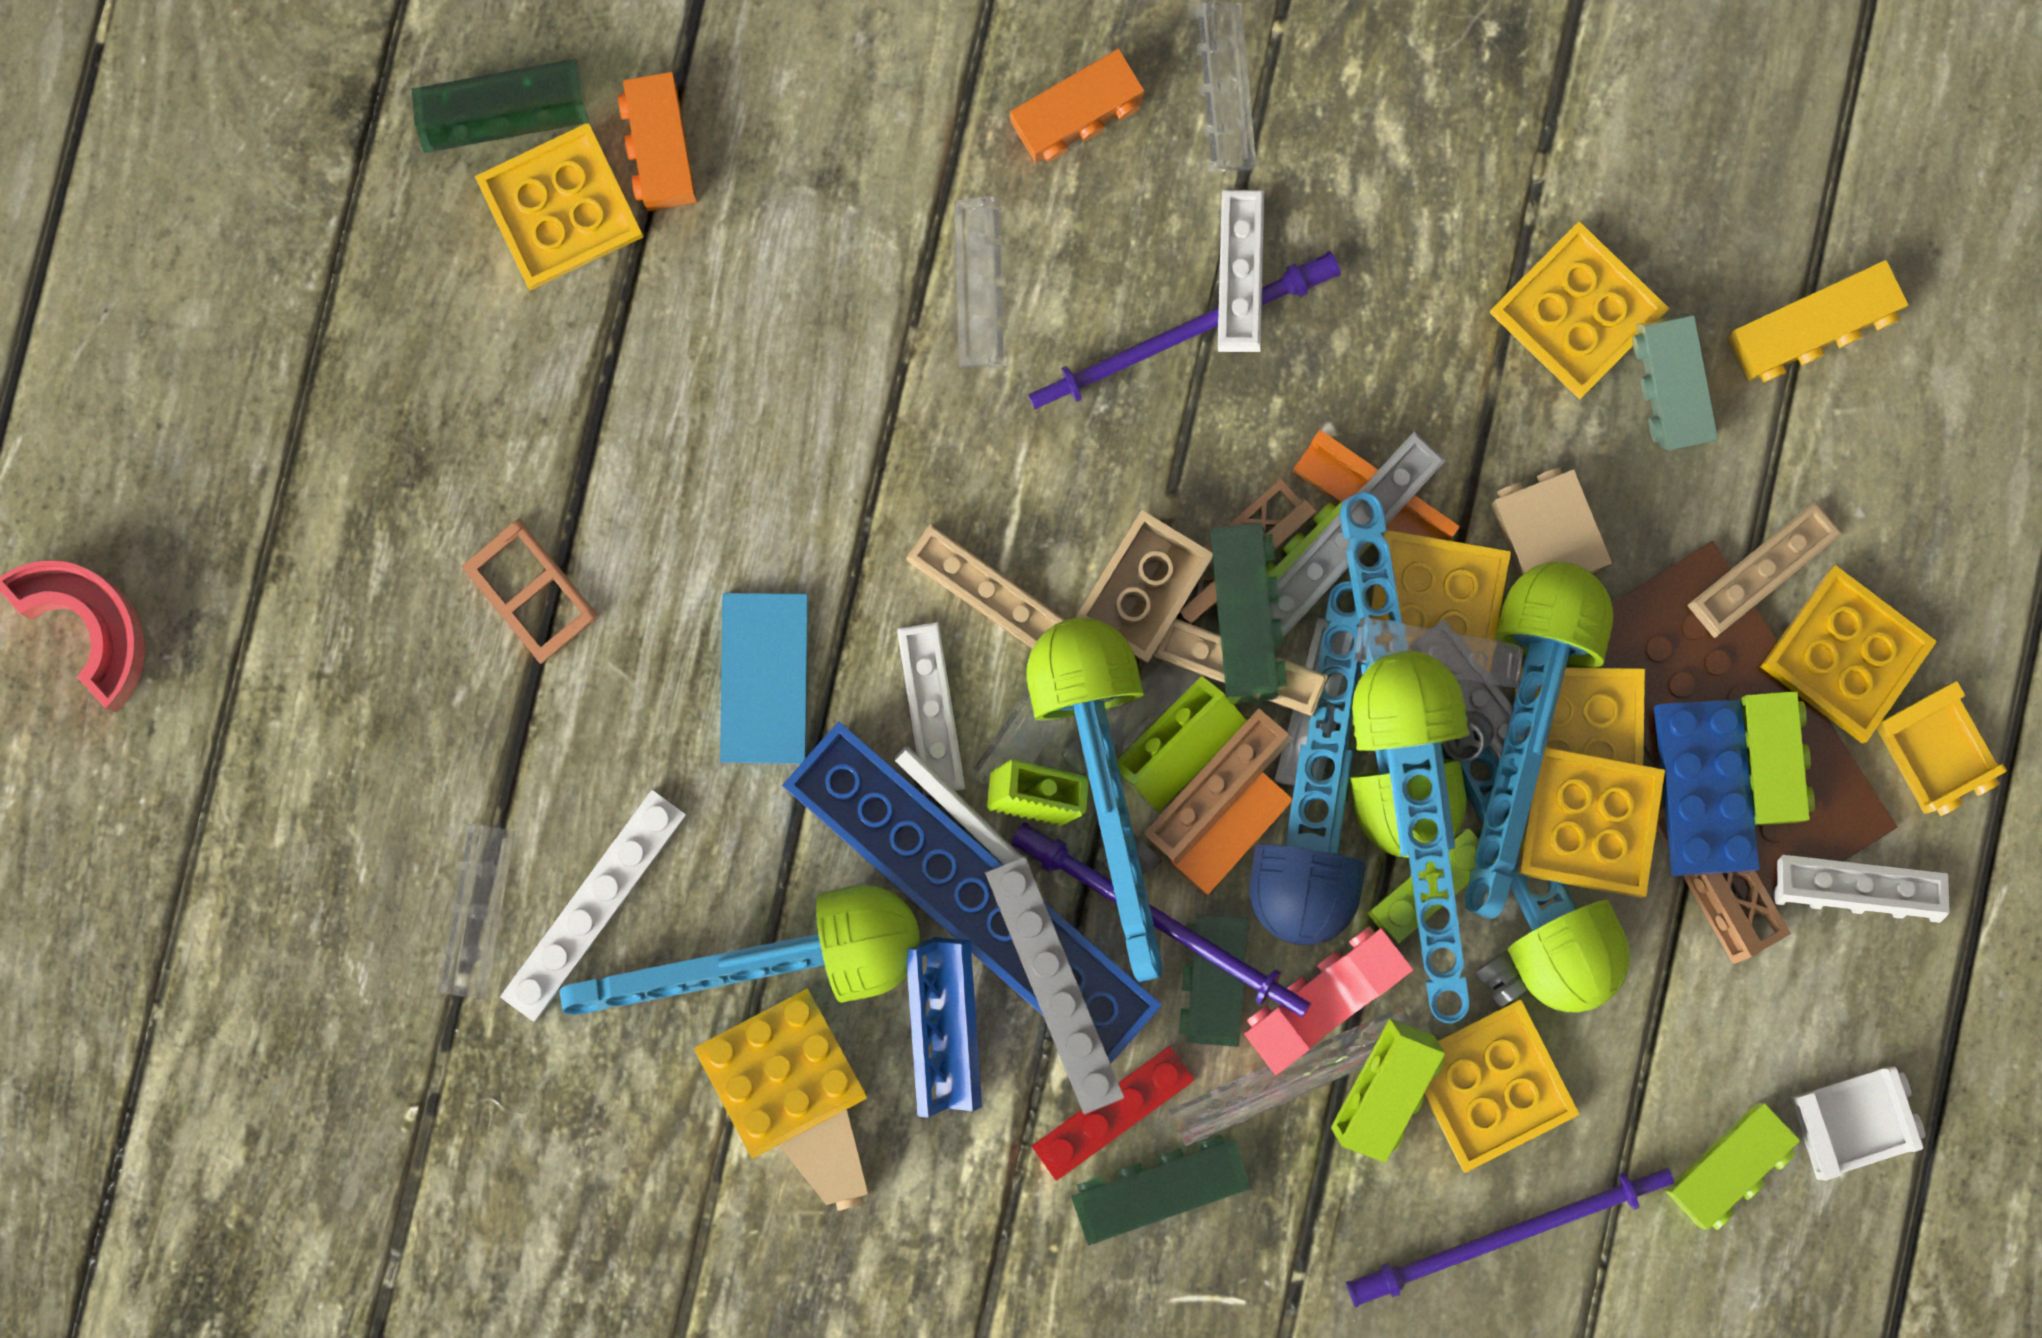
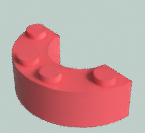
M63 561L32 562L14 568L0 576V592L21 615L33 620L47 611L67 609L74 611L82 618L89 630L91 650L87 664L77 678L104 708L117 713L137 687L145 660V638L142 624L134 606L126 595L104 577L82 566Z
M1368 926L1349 941L1353 948L1343 956L1335 950L1316 966L1321 971L1318 975L1308 982L1302 976L1287 987V989L1311 1003L1309 1010L1303 1018L1279 1004L1272 1011L1266 1005L1247 1020L1251 1028L1244 1035L1275 1075L1304 1055L1347 1018L1382 995L1413 971L1412 967L1382 929L1374 932Z

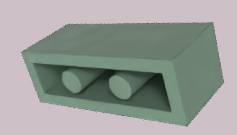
M1684 313L1636 324L1638 334L1633 335V347L1637 359H1643L1646 376L1641 377V388L1645 401H1651L1654 417L1649 418V430L1653 442H1659L1660 448L1670 451L1718 440L1695 316Z

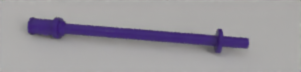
M1328 251L1324 255L1298 267L1295 263L1287 266V272L1284 273L1281 279L1262 287V305L1286 294H1297L1299 297L1308 294V289L1331 278L1340 276L1341 271L1331 251ZM1219 307L1074 374L1067 366L1062 367L1063 379L1028 394L1034 410L1070 393L1074 400L1078 402L1082 398L1081 388L1217 327Z
M1027 822L1022 823L1011 841L1013 847H1017L1042 863L1041 868L1050 872L1061 869L1117 904L1111 880L1070 856L1066 848L1067 843L1060 839L1054 841L1029 826ZM1149 904L1155 928L1258 990L1256 997L1258 1004L1261 1005L1269 997L1302 1018L1306 1015L1311 1003L1278 983L1281 976L1280 971L1275 969L1266 976Z
M1665 1168L1630 1181L1626 1172L1619 1174L1620 1185L1401 1267L1396 1265L1390 1266L1389 1262L1380 1265L1381 1270L1345 1282L1352 1303L1356 1308L1361 1304L1391 1294L1392 1297L1401 1295L1400 1290L1408 1282L1626 1201L1633 1210L1638 1209L1637 1197L1674 1184L1669 1168Z

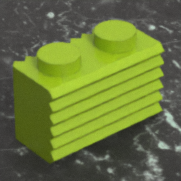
M1010 759L1006 764L1003 763L1002 766L999 765L995 770L992 769L990 773L987 808L990 812L996 810L997 813L1003 811L1005 815L1011 813L1013 817L1019 815L1021 819L1026 816L1028 820L1034 818L1036 822L1042 820L1044 824L1049 821L1051 825L1057 823L1061 827L1086 813L1089 779L1087 776Z

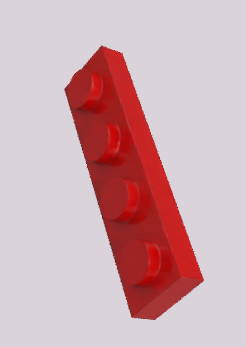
M1168 1046L1118 1082L1124 1096L1123 1099L1083 1114L1081 1109L1031 1147L1055 1181H1058L1195 1080L1172 1048Z

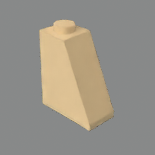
M849 1108L779 1145L826 1205L836 1203L838 1211L863 1204L861 1196L870 1193Z

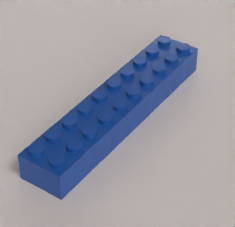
M838 721L782 786L955 939L971 940L972 954L1043 1016L985 874L1003 865ZM1044 902L1111 1065L1162 1004Z

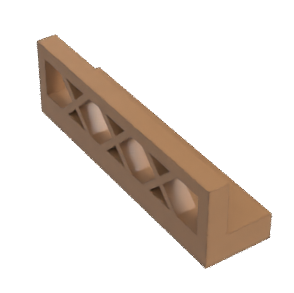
M1280 478L1204 546L1210 552L1229 553V567L1220 576H1205L1202 574L1198 581L1197 596L1184 608H1181L1177 615L1179 619L1194 625L1314 518L1317 511L1306 499L1302 502ZM1278 492L1295 508L1282 520H1266L1267 502ZM1261 508V519H1249ZM1243 524L1260 525V540L1251 548L1235 547V531ZM1266 526H1275L1265 535ZM1230 536V547H1218ZM1234 554H1243L1234 562ZM1203 581L1212 582L1203 590Z
M1258 708L1143 833L1144 836L1160 854H1165L1177 865L1293 740L1290 734Z
M1662 807L1659 809L1656 830L1669 851L1665 809ZM1756 871L1724 873L1723 875L1718 873L1683 876L1732 964L1753 957L1791 934ZM1733 875L1745 879L1750 888L1747 901L1736 898L1730 889ZM1754 913L1765 916L1774 930L1773 934L1761 941L1752 927Z

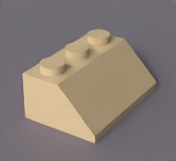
M1141 510L1075 618L1096 619L1112 626L1128 641L1135 658L1148 664L1212 560L1214 553Z

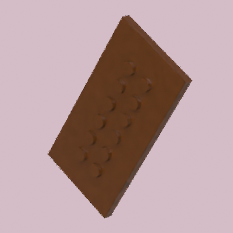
M1713 541L1612 603L1613 625L1604 664L1596 667L1645 669L1644 751L1657 769H1660L1654 714V707L1656 705L1738 700L1746 695L1793 692L1760 667L1778 641L1755 606L1715 638L1687 606L1731 570ZM1799 696L1798 701H1804L1807 715L1806 726L1801 727L1802 744H1808L1811 757L1810 769L1805 770L1806 787L1811 786L1813 788L1815 808L1814 812H1809L1810 820L1755 826L1759 869L1756 870V873L1772 901L1773 891L1778 885L1777 861L1782 855L1844 862L1898 828L1828 718ZM1733 875L1731 887L1739 899L1747 901L1750 888L1745 879ZM1754 913L1753 918L1757 917L1760 914Z

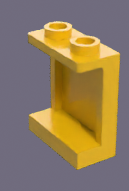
M1958 681L1940 688L1881 721L1876 729L1924 814L1937 810L1939 815L1943 816L1963 805L1960 799L1961 796L1972 790L1979 796L2000 784L1997 777L2007 772L2004 764L1998 765L1964 707L1961 698L1965 694Z

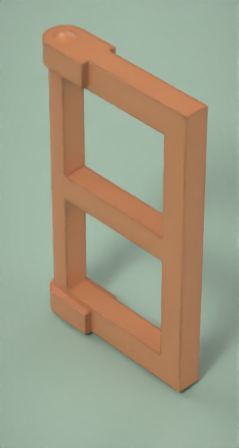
M521 518L513 521L496 538L461 566L540 664L546 662L574 637L596 622L600 616L531 534ZM520 537L546 571L506 603L481 573L480 569L515 539ZM555 580L581 614L541 647L515 615V612Z

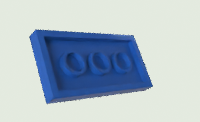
M1741 700L1656 705L1654 707L1659 762L1660 769L1665 770L1662 790L1671 876L1751 872L1758 870L1759 861Z

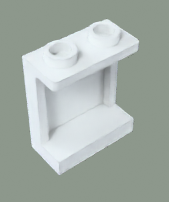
M1886 1066L1790 1097L1818 1180L1826 1181L1842 1176L1841 1173L1906 1152H1916L1923 1149L1921 1139L1925 1138V1130L1917 1113L1912 1114L1907 1100L1912 1095L1911 1088L1903 1072L1898 1073L1895 1066Z

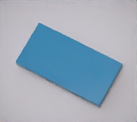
M723 593L720 763L801 764L806 759L807 594Z

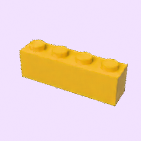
M1887 260L1739 327L1727 339L1748 382L1761 377L1764 384L1787 373L1784 366L1799 360L1801 366H1804L1825 355L1822 349L1833 343H1837L1840 349L1862 338L1860 331L1872 325L1875 326L1877 331L1900 321L1898 313L1904 310L1908 303Z

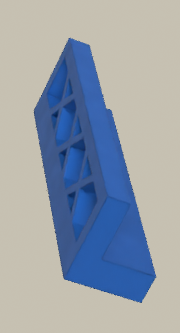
M933 937L909 948L907 955L917 1114L919 1117L927 1118L947 1108L975 1111L982 1107L971 940ZM927 955V969L923 975L922 956ZM928 998H930V1010L926 1017L925 1006ZM931 1040H933V1052L929 1058L928 1047ZM934 1082H936L937 1099L932 1101L931 1089Z

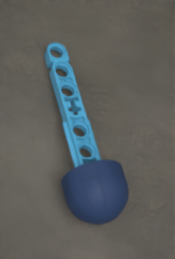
M1351 581L1337 584L1330 592L1325 618L1329 625L1323 633L1317 672L1328 677L1334 674L1344 675L1348 680V687L1342 695L1335 697L1328 695L1324 689L1314 717L1310 716L1306 745L1301 744L1286 844L1285 846H1255L1250 877L1251 904L1259 921L1275 937L1296 945L1320 944L1339 935L1353 920L1362 893L1366 863L1355 858L1337 854L1353 751L1348 750L1353 720V698L1358 685L1363 654L1356 611L1344 613L1338 607L1339 597L1347 591H1353ZM1365 593V600L1367 604L1370 606L1369 597L1367 593ZM1342 632L1350 633L1354 638L1353 649L1344 655L1334 653L1332 650L1333 638ZM1324 701L1335 706L1345 705L1343 711L1335 708L1334 721L1341 725L1339 731H1332L1331 738H1326V733L1319 728L1321 723H1328L1331 710L1328 707H1322ZM1320 758H1330L1335 764L1334 774L1327 780L1320 781L1315 779L1312 773L1314 763ZM1314 800H1324L1329 809L1327 817L1319 823L1310 822L1306 816L1307 806ZM1306 827L1316 832L1326 831L1325 837L1314 833H1303V828Z

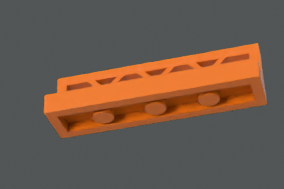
M1319 430L1308 449L1293 468V472L1340 504L1348 496L1357 494L1378 472V469L1322 430ZM1414 495L1387 524L1386 529L1451 540L1460 526Z

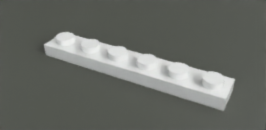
M651 790L501 994L500 998L533 1022H537L687 815Z

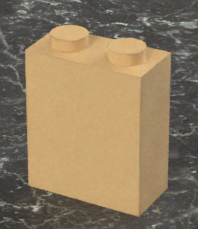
M1558 467L1538 475L1539 483L1523 489L1521 482L1497 492L1500 498L1494 500L1490 506L1508 551H1511L1510 556L1519 578L1533 567L1549 562L1575 564L1592 574L1604 570L1612 564L1574 469L1562 473L1561 468Z

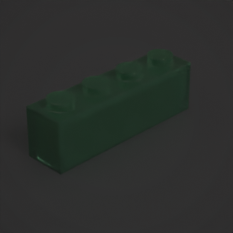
M577 58L411 89L414 124L423 153L589 123L585 88Z
M1262 523L1211 528L1226 698L1230 704L1282 699L1281 687L1288 686V676L1285 660L1278 661L1276 645L1284 644L1281 618L1274 619L1272 602H1280L1277 576L1270 577L1268 560L1276 559L1273 534L1265 535Z
M1222 1134L1215 1135L1199 1141L1200 1150L1184 1155L1182 1148L1175 1149L1157 1156L1160 1164L1143 1169L1142 1163L1139 1162L1117 1170L1119 1178L1103 1183L1101 1176L1076 1184L1078 1192L1072 1194L1071 1198L1088 1246L1251 1189L1234 1139L1224 1141Z

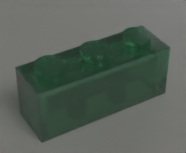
M1196 914L1194 923H1186V927L1245 962L1248 918ZM1193 950L1191 966L1183 965L1182 991H1189L1188 1009L1180 1008L1179 1034H1186V1043L1239 1047L1244 982Z

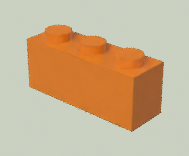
M1118 48L1011 110L1010 122L1035 163L1044 158L1047 162H1051L1065 154L1069 150L1067 145L1081 137L1083 141H1087L1097 136L1105 129L1103 124L1117 116L1119 120H1123L1136 113L1141 108L1139 103L1143 101L1144 89Z
M673 72L623 80L625 93L619 94L617 97L622 120L629 119L632 134L624 135L629 160L636 159L639 175L631 176L636 201L643 200L647 211L697 203L677 85Z
M1262 772L1177 865L1172 860L1168 863L1203 895L1208 896L1289 806L1292 798Z

